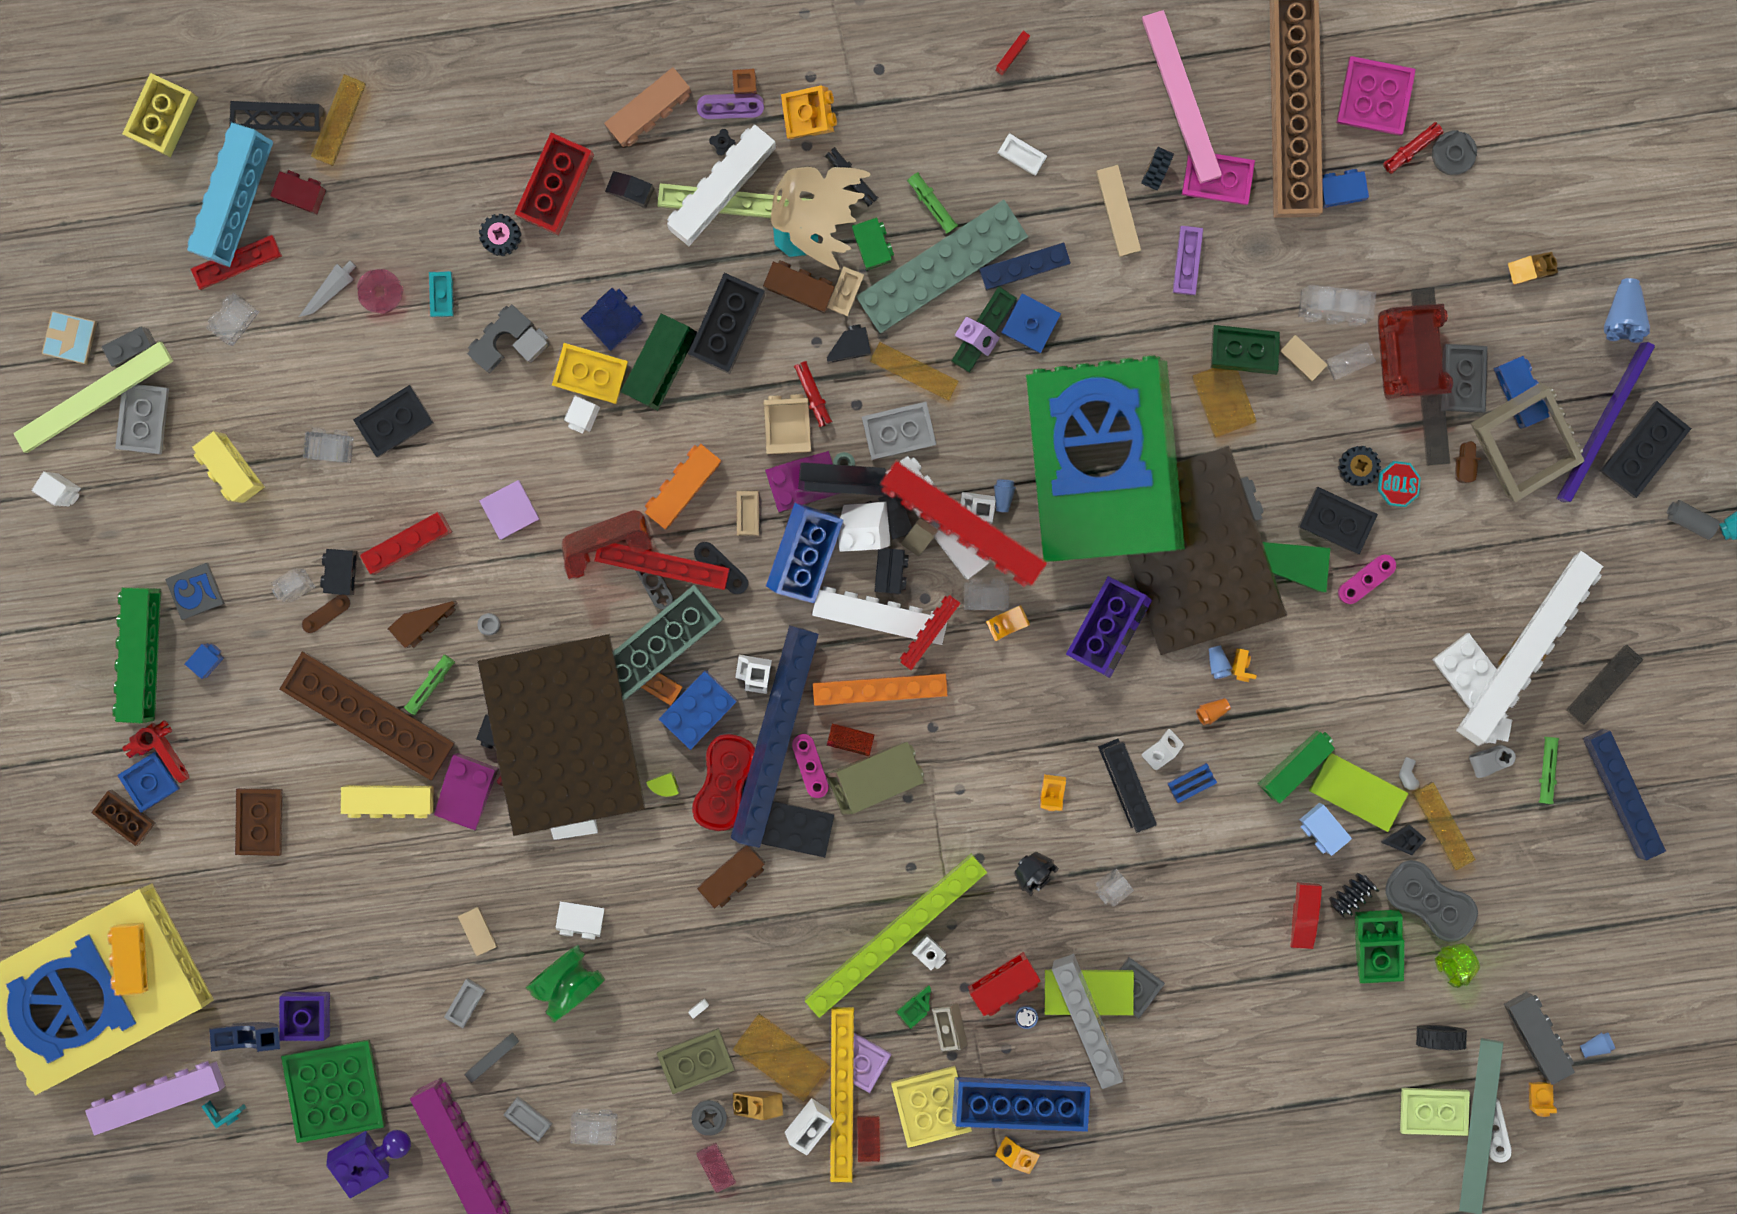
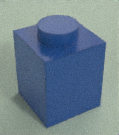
M201 644L186 661L185 665L201 679L207 678L224 657L220 654L221 650L214 644Z

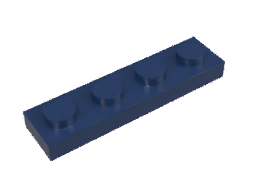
M1063 242L980 268L979 271L987 291L1070 265L1071 262Z

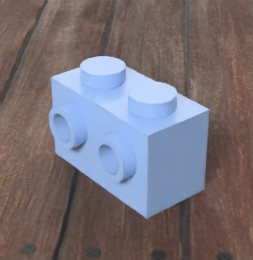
M1318 803L1299 819L1303 824L1301 829L1308 837L1312 835L1317 840L1315 845L1323 854L1327 852L1332 856L1352 839L1321 803Z

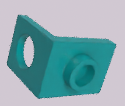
M210 1100L201 1106L216 1129L224 1123L229 1126L239 1119L237 1115L246 1108L243 1104L222 1118Z

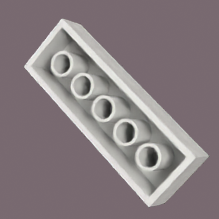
M907 456L899 462L935 486L928 475L923 477L919 470L922 467L914 457L910 460ZM913 508V511L919 517L921 512ZM932 521L931 523H929V524H931L932 526H934V527L937 528V529H938L939 526H940V525H938L937 523H935L934 521ZM938 530L934 536L935 540L965 579H969L989 564L988 561H984L975 555L977 550L971 546L969 549H966L957 543L958 537L952 533L950 536H947Z

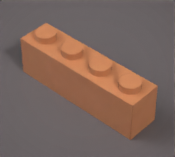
M672 67L604 124L623 148L626 145L630 147L639 139L637 136L643 131L647 133L656 125L654 122L660 117L664 119L669 116L676 104L679 103L681 105L690 98L691 89L675 68Z

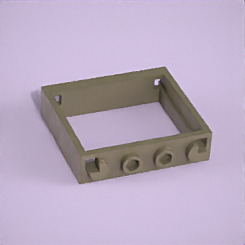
M1541 382L1471 423L1505 495L1514 502L1584 462L1581 455L1583 449L1573 438L1575 433L1570 424L1566 423L1564 419L1566 416L1565 411L1560 405H1557L1555 400L1557 395L1554 389ZM1544 399L1570 454L1516 485L1490 433V429L1539 400Z

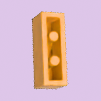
M144 923L115 925L108 932V943L112 945L109 963L113 967L114 976L111 977L112 990H115V996L144 993L148 990Z

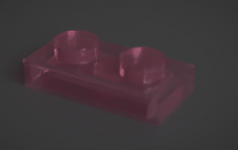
M716 1142L696 1152L716 1193L736 1183Z

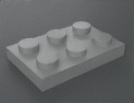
M137 384L121 394L115 449L162 455L169 388Z
M927 402L862 416L871 460L936 445Z

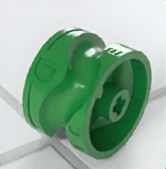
M578 944L553 962L525 987L533 998L548 1001V1008L545 1013L552 1022H556L605 981L599 970L588 971L584 968L582 961L585 953L581 951Z

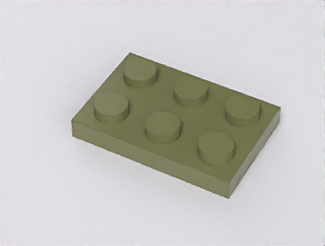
M719 1028L657 1052L672 1094L735 1070Z

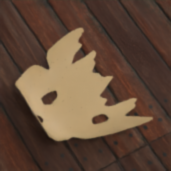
M813 167L788 170L774 193L771 212L772 226L782 232H788L790 234V241L807 255L824 265L839 270L840 267L832 251L844 253L846 250H851V247L834 239L830 233L836 232L835 225L856 222V219L851 216V210L848 206L857 203L858 199L864 197L863 193L843 190V188L848 185L860 184V178L869 177L870 173L855 168L833 167L828 170L827 176L824 179L821 173ZM780 189H782V197L780 201L777 202L778 192ZM802 191L815 195L812 200L805 201L799 197ZM785 199L789 201L788 206H784ZM818 234L822 236L823 242L816 243L811 239V236Z

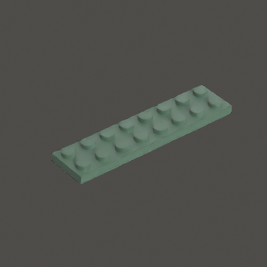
M1002 200L858 294L856 298L879 334H881L1027 239L1028 235L1006 201Z

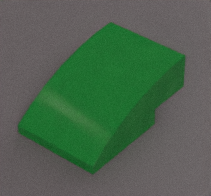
M1400 911L1355 912V943L1359 983L1404 981L1405 941L1403 939V916Z

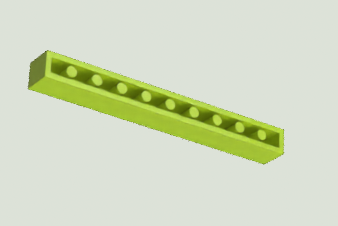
M972 853L968 855L806 995V1004L820 1018L987 873L986 869Z

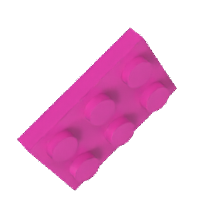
M1188 152L1181 195L1248 205L1255 160L1215 154L1222 176L1200 184Z

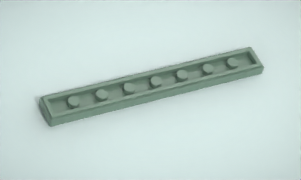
M1481 1038L1459 1206V1211L1482 1214L1503 1041Z

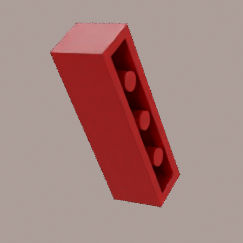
M436 512L360 554V557L370 575H376L452 533V530L443 513Z

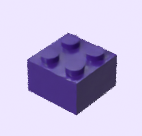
M285 992L279 996V1041H325L330 1036V992Z

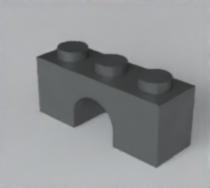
M512 304L510 307L505 306L498 314L500 318L495 323L491 322L483 330L485 334L481 339H475L468 347L470 351L467 354L488 373H491L505 358L497 350L496 342L498 338L503 334H512L516 339H519L534 326Z

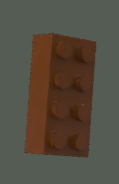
M108 790L91 812L134 846L140 845L156 824V822L143 812L141 813L139 809L113 790Z

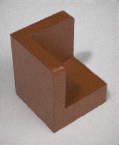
M755 69L732 70L734 94H757Z

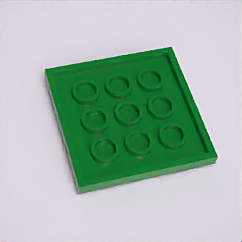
M370 1039L281 1056L297 1143L374 1130L386 1126Z

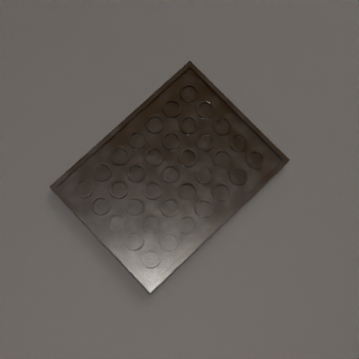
M1230 445L1177 463L1185 549L1127 554L1139 592L1152 600L1146 614L1160 655L1287 616Z
M610 634L477 661L513 836L646 809Z

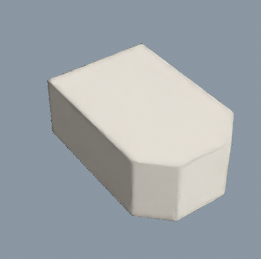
M703 999L691 1008L688 1013L692 1018H695L709 1004Z

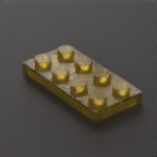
M760 1013L757 1014L732 1049L803 1102L830 1066V1064Z

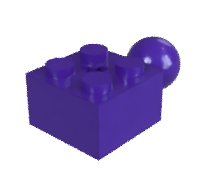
M393 1130L386 1134L382 1145L377 1147L368 1132L365 1131L329 1151L326 1166L351 1199L388 1178L390 1164L386 1157L394 1159L404 1157L411 1148V1139L406 1132Z

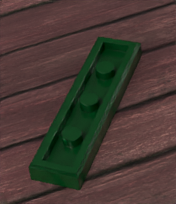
M998 286L976 322L985 325L995 333L1017 297ZM990 336L984 338L983 347H986L990 342ZM963 341L951 362L970 373L982 352L975 346Z

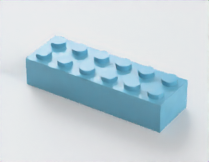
M231 122L230 128L225 133L223 148L218 154L215 171L212 172L210 177L211 183L208 191L204 194L203 206L196 217L195 229L189 237L188 251L207 260L228 267L231 266V261L273 145L272 140L256 130Z

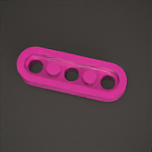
M1390 555L1377 556L1340 585L1338 589L1339 599L1346 604H1354L1395 572L1396 562L1394 558ZM1385 561L1389 564L1386 570L1382 568V563ZM1366 575L1371 577V582L1368 584L1364 580ZM1349 589H1352L1354 591V595L1352 597H1349L1347 595V591Z
M799 734L794 738L792 747L806 790L810 796L821 798L828 791V782L814 740L808 734ZM801 741H805L808 744L806 749L799 747ZM808 762H812L815 765L813 770L806 768ZM815 783L821 784L822 788L820 791L813 789Z

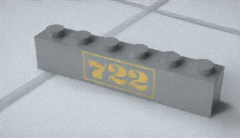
M1071 954L1054 960L1052 971L1101 1088L1104 1089L1123 1082V1069L1075 955Z

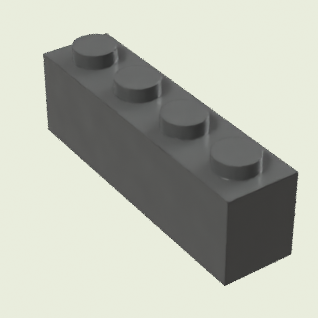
M1526 991L1504 1003L1545 1081L1554 1085L1574 1074L1575 1071L1572 1068L1574 1062L1568 1053H1564L1561 1047L1564 1044L1559 1035L1553 1033L1551 1029L1553 1024L1547 1014L1543 1015L1540 1009L1543 1006L1539 998Z

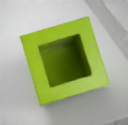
M673 771L646 782L650 790L660 796L669 797L680 793Z

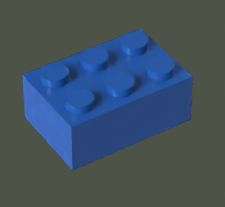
M705 670L665 711L659 720L691 750L738 700Z

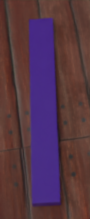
M1650 342L1640 343L1583 448L1581 455L1584 462L1572 469L1556 499L1561 502H1571L1653 352L1654 344Z

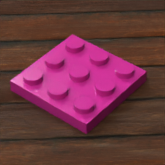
M1350 56L1336 123L1402 136L1416 69Z

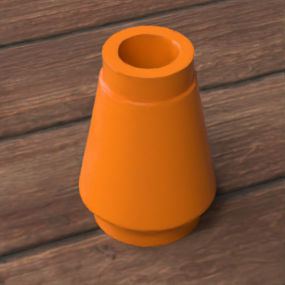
M1223 698L1200 705V708L1196 710V714L1203 725H1211L1227 711L1231 710L1228 701Z

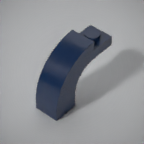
M247 1022L209 1028L211 1052L237 1048H255L257 1052L280 1049L278 1025L275 1023Z

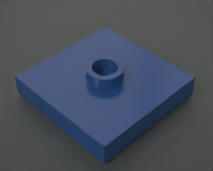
M1022 293L1001 333L1041 353L1061 313Z
M157 751L117 775L141 813L180 789Z

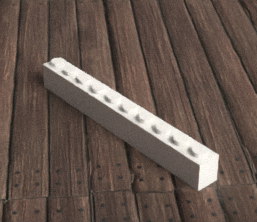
M1582 551L1572 558L1456 731L1477 746L1485 742L1489 743L1496 733L1493 731L1496 725L1500 726L1508 715L1505 712L1509 707L1512 708L1520 698L1517 694L1521 689L1524 690L1529 685L1531 673L1539 670L1543 664L1541 659L1544 654L1548 655L1554 648L1555 644L1553 641L1556 636L1559 638L1567 627L1564 625L1568 619L1571 620L1578 612L1576 606L1579 602L1583 603L1590 594L1588 589L1591 584L1594 586L1602 575L1599 573L1603 568L1601 564Z

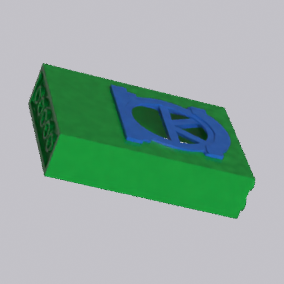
M1156 355L1143 356V361L1125 358L1120 359L1118 364L1112 361H1100L1098 366L1084 363L1077 364L1076 369L1068 366L1054 367V371L1034 369L1033 374L1026 375L1042 552L1045 562L1185 549L1167 361L1161 360ZM1100 400L1109 402L1111 405L1097 434L1080 410V406L1090 401ZM1118 410H1121L1126 416L1131 430L1108 433ZM1073 415L1087 436L1064 437L1065 427L1070 416ZM1132 440L1131 451L1124 465L1118 471L1106 477H1091L1083 474L1071 463L1065 447Z

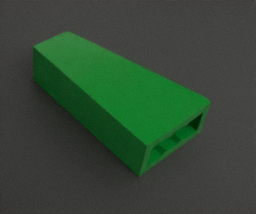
M1263 542L1274 575L1317 592H1327L1330 548Z
M1315 731L1257 784L1273 801L1280 804L1335 750L1332 745L1333 739L1326 732L1322 734L1319 731Z

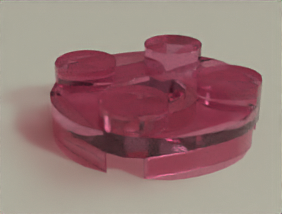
M376 269L367 271L362 275L357 284L359 302L365 309L373 313L386 314L394 310L402 299L403 287L399 279L388 270ZM381 285L385 287V294L376 297L375 287L381 288Z

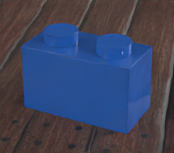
M1357 169L1344 171V175L1336 176V173L1322 175L1323 208L1361 202L1369 198L1365 171L1358 172Z

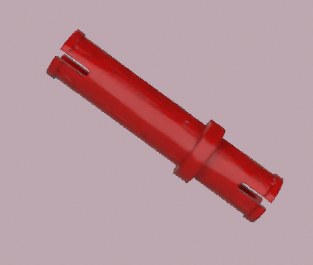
M1434 122L1410 143L1397 149L1398 152L1383 163L1385 170L1389 171V174H1393L1400 166L1409 163L1415 154L1443 134L1442 127L1439 124L1437 125V122Z
M803 361L800 363L801 366L796 364L794 369L810 402V410H813L819 427H824L833 421L825 407L826 401L820 395L807 361Z

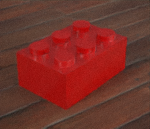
M1023 951L969 985L968 989L974 1002L985 1017L988 1014L993 1016L1001 1010L1000 1006L1005 1003H1014L1024 991H1027V993L1033 991L1039 986L1037 983L1041 980Z

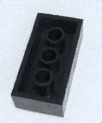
M724 272L688 355L731 374L766 295L765 290Z

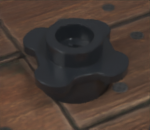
M721 129L719 134L711 136L709 139V143L716 148V153L721 156L732 145H736L735 140L731 139L728 135L727 129Z

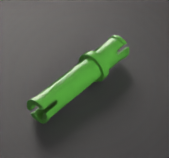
M919 172L907 180L918 194L919 201L924 202L946 234L958 226L933 193V188H929Z
M444 654L434 669L428 671L429 675L407 705L404 706L409 713L417 714L437 685L443 683L445 680L444 676L452 665L455 664V661ZM442 668V671L439 673V675L436 677V679L433 681V683H431L432 679L435 677V675L438 673V671ZM426 687H428V689H427V691L424 693V695L420 698L419 701H417V699H418L419 696L423 693V691L426 689Z
M1545 737L1542 778H1539V783H1541L1539 803L1554 804L1555 784L1557 785L1555 774L1559 738Z

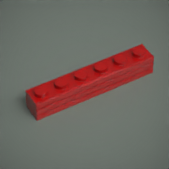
M948 595V597L944 596L940 608L936 607L932 614L934 616L932 619L928 618L924 625L926 627L924 630L920 629L916 636L918 638L916 641L912 640L909 644L908 652H904L901 655L900 663L911 671L961 604L951 595Z

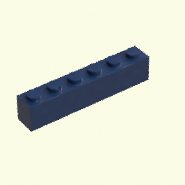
M1601 729L1582 738L1637 857L1647 861L1666 852L1611 731Z

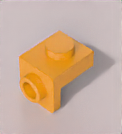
M1044 774L1040 795V807L1042 809L1062 811L1066 777Z

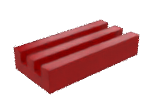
M1023 30L998 63L995 71L1003 76L1030 39L1028 33Z

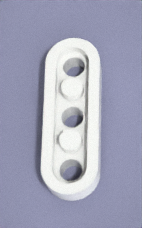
M1496 1098L1493 1125H1497L1499 1130H1492L1489 1155L1494 1161L1501 1163L1510 1158L1511 1145L1501 1103ZM1502 1146L1504 1151L1498 1152L1496 1147Z

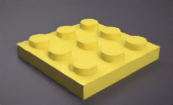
M955 1066L891 1082L908 1148L972 1132L971 1127H956L952 1122L954 1079L958 1077Z

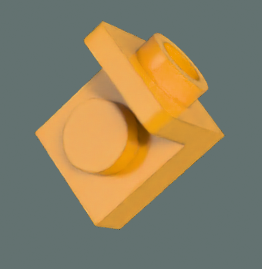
M1236 648L1231 670L1233 675H1237L1236 680L1249 682L1250 678L1256 679L1257 675L1244 672L1245 668L1248 669L1251 660L1248 650Z
M1548 1082L1529 1083V1109L1536 1113L1537 1116L1549 1117L1550 1113H1557V1108L1554 1106L1553 1085Z

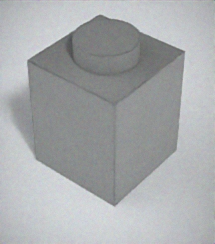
M531 327L512 346L528 362L532 363L549 346L546 341L549 337L540 328L536 331Z

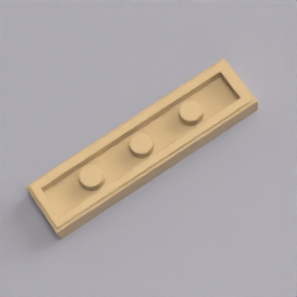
M1115 165L1097 170V178L1119 257L1140 252L1141 248L1119 166Z

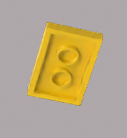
M564 343L552 386L617 404L629 362Z

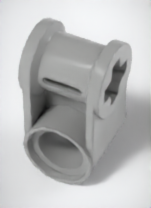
M1497 745L1469 756L1477 778L1486 777L1498 770L1513 765L1516 758L1514 751L1504 745ZM1501 752L1507 753V755L1504 756L1505 760L1499 759V757L1502 756Z

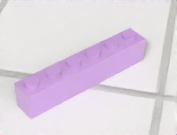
M208 1061L195 1065L196 1069L188 1071V1068L179 1070L174 1073V1077L169 1079L167 1075L154 1080L155 1084L149 1086L146 1083L133 1087L134 1091L126 1093L125 1090L113 1094V1098L107 1101L101 1098L91 1102L92 1106L85 1110L94 1136L220 1091L225 1087V1083L217 1061L211 1064Z

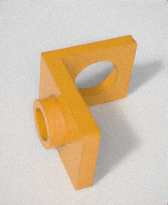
M1021 605L986 621L995 641L1030 625ZM994 623L998 627L999 634L996 632L994 628Z
M1005 1136L995 1154L1010 1168L1027 1174L1031 1173L1040 1157L1038 1153L1020 1147L1007 1136ZM1011 1145L1012 1153L1009 1157H1005L1004 1149L1006 1146Z

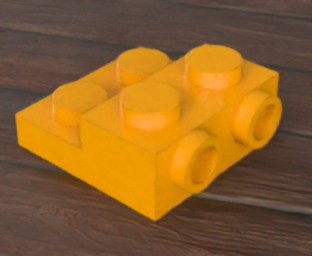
M820 85L781 94L787 139L834 132L837 118L835 113L831 111L834 96L832 91L828 90V87Z

